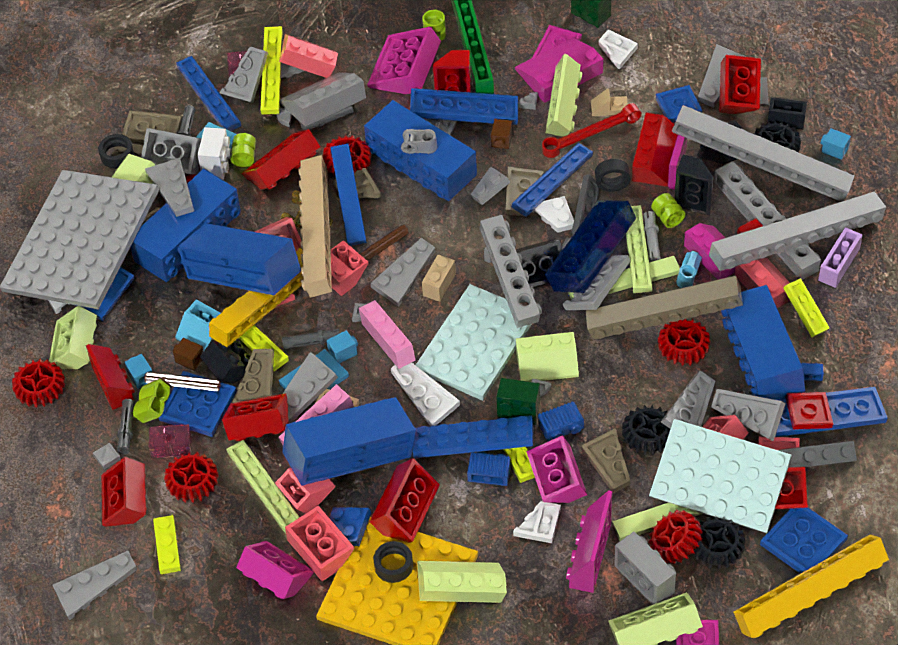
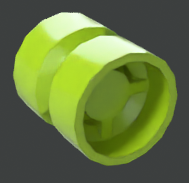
M429 10L423 15V28L432 27L441 41L446 37L445 15L439 10Z
M239 133L233 137L230 159L234 165L249 167L253 164L256 139L252 135Z
M670 193L659 195L651 205L652 210L660 217V220L667 228L677 226L685 218V211L677 204Z

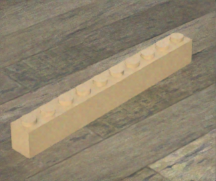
M322 155L301 160V168L299 169L301 178L299 181L301 189L299 196L302 202L299 205L302 214L300 217L302 225L300 234L303 239L300 242L303 254H301L303 263L301 272L304 277L301 283L303 290L308 292L310 298L332 292L328 173Z

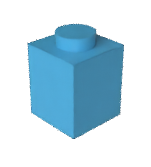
M830 128L828 134H824L821 139V144L823 145L822 153L842 160L849 149L851 136Z
M347 330L326 340L328 352L339 364L357 355L358 342L354 336H350Z
M140 354L125 361L127 373L136 388L139 389L148 384L145 383L144 377L146 372H152V369L144 356Z

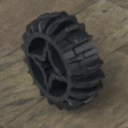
M776 121L773 124L769 122L766 125L761 124L760 128H756L755 133H753L788 149L795 150L798 153L800 151L801 138L799 132H796L795 127L790 128V124L784 125L783 121L780 124L776 123Z
M645 404L643 409L636 407L635 411L630 410L629 416L624 418L622 424V436L625 443L629 444L630 449L636 448L637 453L643 451L644 455L647 452H651L654 455L655 451L661 454L671 430L661 423L668 412H662L661 407L654 409L653 405L647 408ZM639 423L641 424L640 426H637V429L633 430L636 425H638ZM664 430V432L660 436H657L658 434H660V431Z
M717 516L714 517V520H711L709 517H707L705 522L700 520V528L703 532L701 538L709 548H705L702 542L699 541V547H696L694 553H692V555H695L696 561L702 560V565L708 563L710 569L713 565H716L718 569L721 568V565L728 568L729 563L735 565L736 560H740L742 553L745 551L744 545L746 540L743 537V530H739L738 524L733 525L732 519L726 522L725 517L722 520H718ZM726 536H728L732 540L733 544H731L730 541L726 539Z

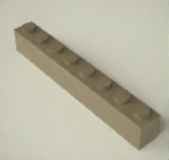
M732 276L599 307L597 310H586L587 329L593 340L602 339L611 335H619L646 327L676 322L681 319L715 313L720 310L733 309L743 305L741 288L737 277Z

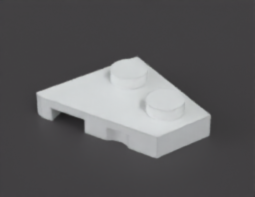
M607 30L599 39V46L618 69L625 64L638 48V43L610 30Z
M565 196L543 201L532 211L533 213L537 212L545 223L550 224L551 228L557 233L573 228L574 219Z
M540 501L534 511L524 518L525 521L514 529L513 535L552 543L561 505Z

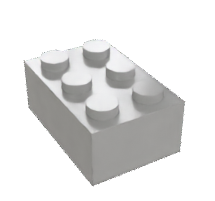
M146 128L141 158L152 161L155 165L180 158L184 173L198 174L200 166L198 151L202 138Z
M632 532L615 545V567L652 604L667 600L675 594L676 571L671 564H667L662 559L660 553L648 545L644 537Z

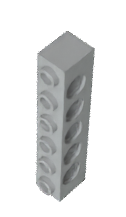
M502 215L481 220L480 231L516 327L520 328L539 322L542 310L540 304L535 302L533 287H530L528 284L529 276L527 271L522 268V257L515 250V239L510 237L508 221H504ZM495 236H501L503 239H496ZM507 252L509 255L503 256L501 253ZM507 269H514L515 272H508ZM519 285V286H521L522 288H521V289H515L513 286ZM520 302H526L529 305L522 306L520 305Z

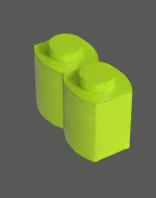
M161 379L145 384L139 392V401L134 406L133 416L142 423L159 418L164 411V402L169 397L170 386Z

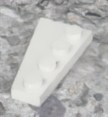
M413 363L400 369L396 365L391 368L393 376L430 426H436L460 406V401Z

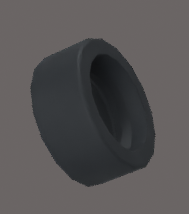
M123 134L109 135L103 138L98 146L101 162L109 168L117 169L128 154L134 155L131 140ZM116 146L127 148L124 153L118 156L106 154L109 149Z
M608 159L599 163L595 168L596 184L601 190L607 192L620 191L626 188L631 180L628 164L620 159ZM609 173L621 174L620 176L615 178L604 177Z
M396 541L386 542L375 551L373 557L375 572L382 580L391 583L400 582L411 574L413 569L412 552L405 544ZM389 554H399L405 558L406 562L398 570H388L382 567L381 561Z

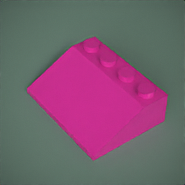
M432 27L388 35L368 81V88L401 94H411V88L422 89L441 43Z
M571 38L516 66L515 70L534 92H538L539 98L545 103L551 99L555 67L564 54L569 55L581 65L580 72H582V77L578 85L603 73L604 59L593 47L575 38Z
M608 490L588 507L586 516L582 515L580 522L582 532L577 533L575 543L578 547L577 550H573L571 556L573 566L572 568L568 567L566 579L569 580V588L594 593L612 522V491Z

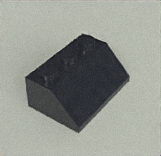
M683 154L676 170L674 199L682 209L710 216L713 176L701 159Z
M552 239L516 249V252L520 253L522 257V268L528 273V284L530 287L569 277L560 240ZM507 252L501 253L503 256L509 255ZM507 269L508 272H515L514 269ZM519 285L513 286L515 289H521V288H522V287L519 286Z

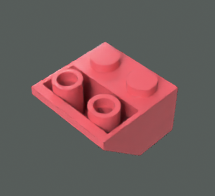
M344 240L330 250L332 288L341 296L356 286L368 265V261Z
M288 468L275 482L294 507L305 514L317 507L336 487L330 479L301 486L292 468Z

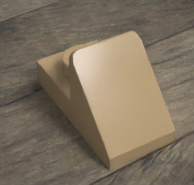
M609 88L591 100L592 116H607L620 113L628 105L627 96L610 97Z

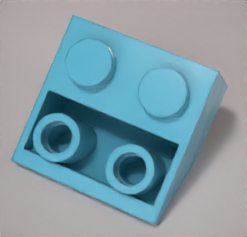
M196 299L184 312L175 336L176 339L179 341L182 338L188 339L203 346L204 351L211 340H214L209 337V323L221 313Z

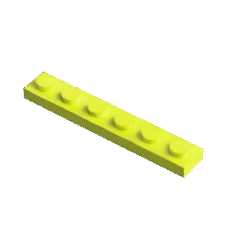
M282 26L264 27L263 50L267 51L268 55L262 72L261 114H279L281 62L279 60L282 50Z

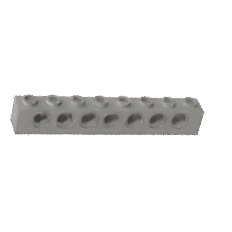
M734 161L715 170L714 183L749 222L757 219L763 226L786 219L784 215H781L776 210L775 205L766 199L764 193L758 190L752 179L748 178L742 168L738 167ZM808 243L798 248L777 253L798 279L801 278L803 280L819 271L820 256L809 247Z

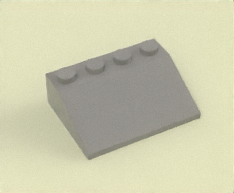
M339 72L280 99V104L304 126H307L366 99L364 81L355 73Z

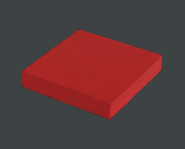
M826 392L786 394L785 398L793 430L833 427Z

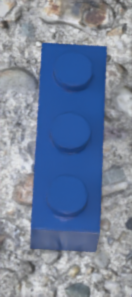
M801 363L804 380L823 381V364Z

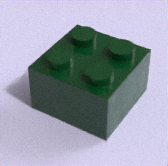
M571 0V13L599 28L611 16V0Z
M501 378L496 396L497 419L532 416L533 425H536L540 410V383Z

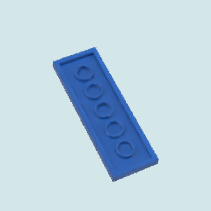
M411 88L410 111L421 118L482 123H494V119L512 121V125H517L518 96Z
M876 387L826 393L833 427L824 429L793 430L786 398L773 399L785 403L775 437L886 423L888 419Z
M519 416L467 423L441 424L438 426H421L415 428L413 456L414 458L533 446L532 416Z

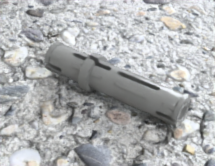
M648 211L649 217L647 212L643 215L645 220L644 231L647 237L649 262L656 261V258L657 260L661 259L657 234L659 227L656 225L655 212Z

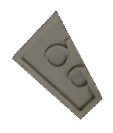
M514 167L507 168V178L510 183L506 186L505 214L523 216L511 207L512 203L543 175L544 171Z
M253 349L245 369L246 373L238 386L237 395L232 403L272 396L273 349Z
M616 429L581 445V450L612 493L630 485V478L625 460L623 459Z

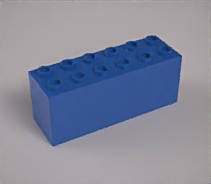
M394 100L364 125L365 140L371 154H375L383 162L389 163L396 170L405 173L410 179L416 180L424 188L435 192L440 198L450 201L477 175L475 150ZM407 129L433 130L436 134L437 150L430 154H408L403 152L401 149V144L404 142L403 132Z
M202 169L187 183L194 212L176 217L166 203L140 227L131 245L134 262L165 282L175 277L178 271L184 267L178 250V246L205 223L227 227L241 212L237 189L205 169Z
M205 223L178 246L188 279L275 295L301 272L291 238Z
M764 285L741 292L743 305L733 309L721 310V313L725 317L722 319L724 329L729 330V341L735 345L733 346L735 356L741 359L739 360L742 372H746V383L752 387L750 389L752 396L780 399L785 398L787 393H806L803 367L768 286Z
M394 397L286 424L283 454L299 483L303 486L410 458L416 429L397 398Z

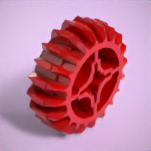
M345 135L344 138L338 136L337 140L332 139L331 143H327L322 157L328 173H332L333 177L336 176L331 147L349 144L354 173L363 168L367 169V166H370V148L365 141H361L360 137L355 139L353 135L351 137Z
M686 318L665 324L663 329L660 330L658 337V348L661 351L662 357H666L667 361L673 360L674 365L680 362L682 366L685 363L691 366L692 361L698 364L699 359H704L705 354L709 352L710 335L707 332L706 326L701 327V322L695 323L694 318L691 321H687Z
M41 358L38 362H35L32 359L30 364L25 362V367H19V372H14L15 378L12 379V389L16 398L22 404L26 403L29 407L34 404L36 408L39 404H42L45 407L47 402L52 404V399H58V394H63L65 377L62 374L61 368L57 367L55 362L51 363L48 359L43 362Z
M190 451L187 456L181 453V458L174 457V463L169 462L164 476L165 486L172 497L175 496L178 501L183 499L185 503L188 499H191V502L194 503L197 498L202 501V496L209 497V492H214V486H217V479L219 477L213 460L211 458L207 459L205 454L200 456L198 452L192 455ZM176 481H180L182 484H185V486L180 485Z
M676 510L674 513L669 511L668 516L662 515V520L657 521V525L652 527L653 532L649 534L650 540L648 543L653 550H657L660 553L662 559L667 564H675L676 561L682 563L683 558L688 559V555L694 553V549L699 547L698 542L702 540L701 534L703 532L699 521L692 514L684 510Z

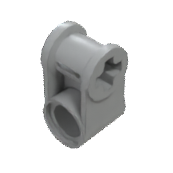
M407 129L403 132L404 142L401 144L403 152L408 154H430L437 150L436 134L433 130Z

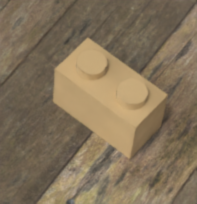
M437 255L422 281L423 296L441 301L456 275L455 260Z

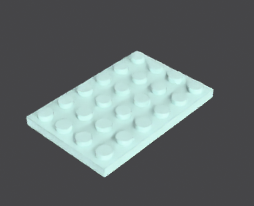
M469 284L416 363V366L432 379L483 401L516 350V338H523L532 324L517 328L505 298Z
M674 419L649 496L713 517L717 516L719 519L725 517L726 521L732 519L735 524L767 533L792 455Z

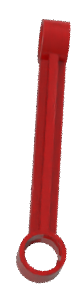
M630 103L620 113L562 138L548 137L542 142L543 155L548 158L557 157L560 154V149L625 121L628 124L635 123L640 119L642 112L635 103ZM550 145L557 147L552 150L546 149V147Z

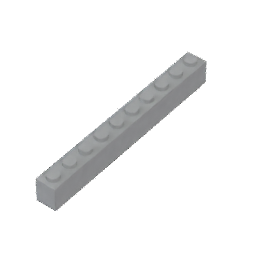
M684 105L672 129L673 133L841 202L845 200L854 179V175L846 171L839 170L829 164L822 163L812 157L805 156L795 150L788 149L778 143L771 142L761 136L754 135L744 129L737 128L727 122Z
M871 192L712 242L709 256L719 271L732 269L741 264H747L760 258L763 259L776 253H782L788 249L798 248L807 243L829 238L842 233L845 227L855 229L873 222H879L883 219L886 206L875 192Z

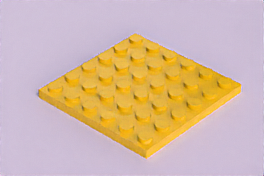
M368 521L360 546H354L351 555L343 566L338 569L316 615L317 620L391 645H439L457 602L420 601L417 562H476L478 551L417 532L413 542L408 543L383 536ZM391 541L401 542L408 546L412 552L413 559L411 574L406 579L395 583L386 582L378 577L375 572L373 559L375 551L379 546ZM389 554L382 559L381 565L388 570H398L405 565L406 561L402 555Z

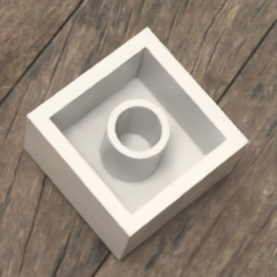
M204 127L198 151L200 170L205 169L224 180L225 173H228V159L231 158L232 148H229L230 137L227 136L226 129Z

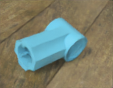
M691 251L686 253L676 280L679 288L693 286L702 260L698 252Z

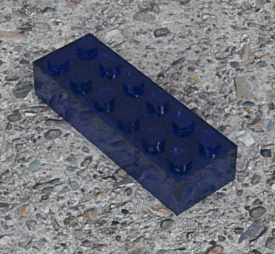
M598 200L545 274L554 292H586L636 219L629 201Z

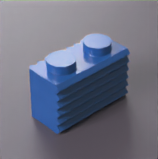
M572 401L553 410L550 409L542 414L539 413L538 425L545 439L549 442L562 435L579 433L584 428V419L575 402Z
M471 452L467 471L468 482L508 486L511 457L504 454L490 455L485 452Z

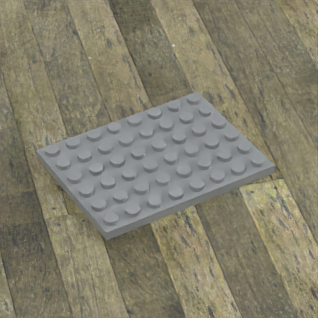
M62 170L0 285L1 291L99 309L160 190L158 185Z

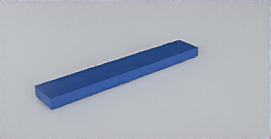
M190 56L177 62V68L218 124L229 131L241 127L240 120L195 59Z
M580 143L576 144L512 203L511 207L523 216H528L590 159L593 151Z
M349 144L331 147L348 245L353 246L367 243Z

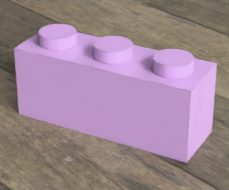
M846 227L844 228L820 267L818 281L835 288L837 287L860 250L862 234Z

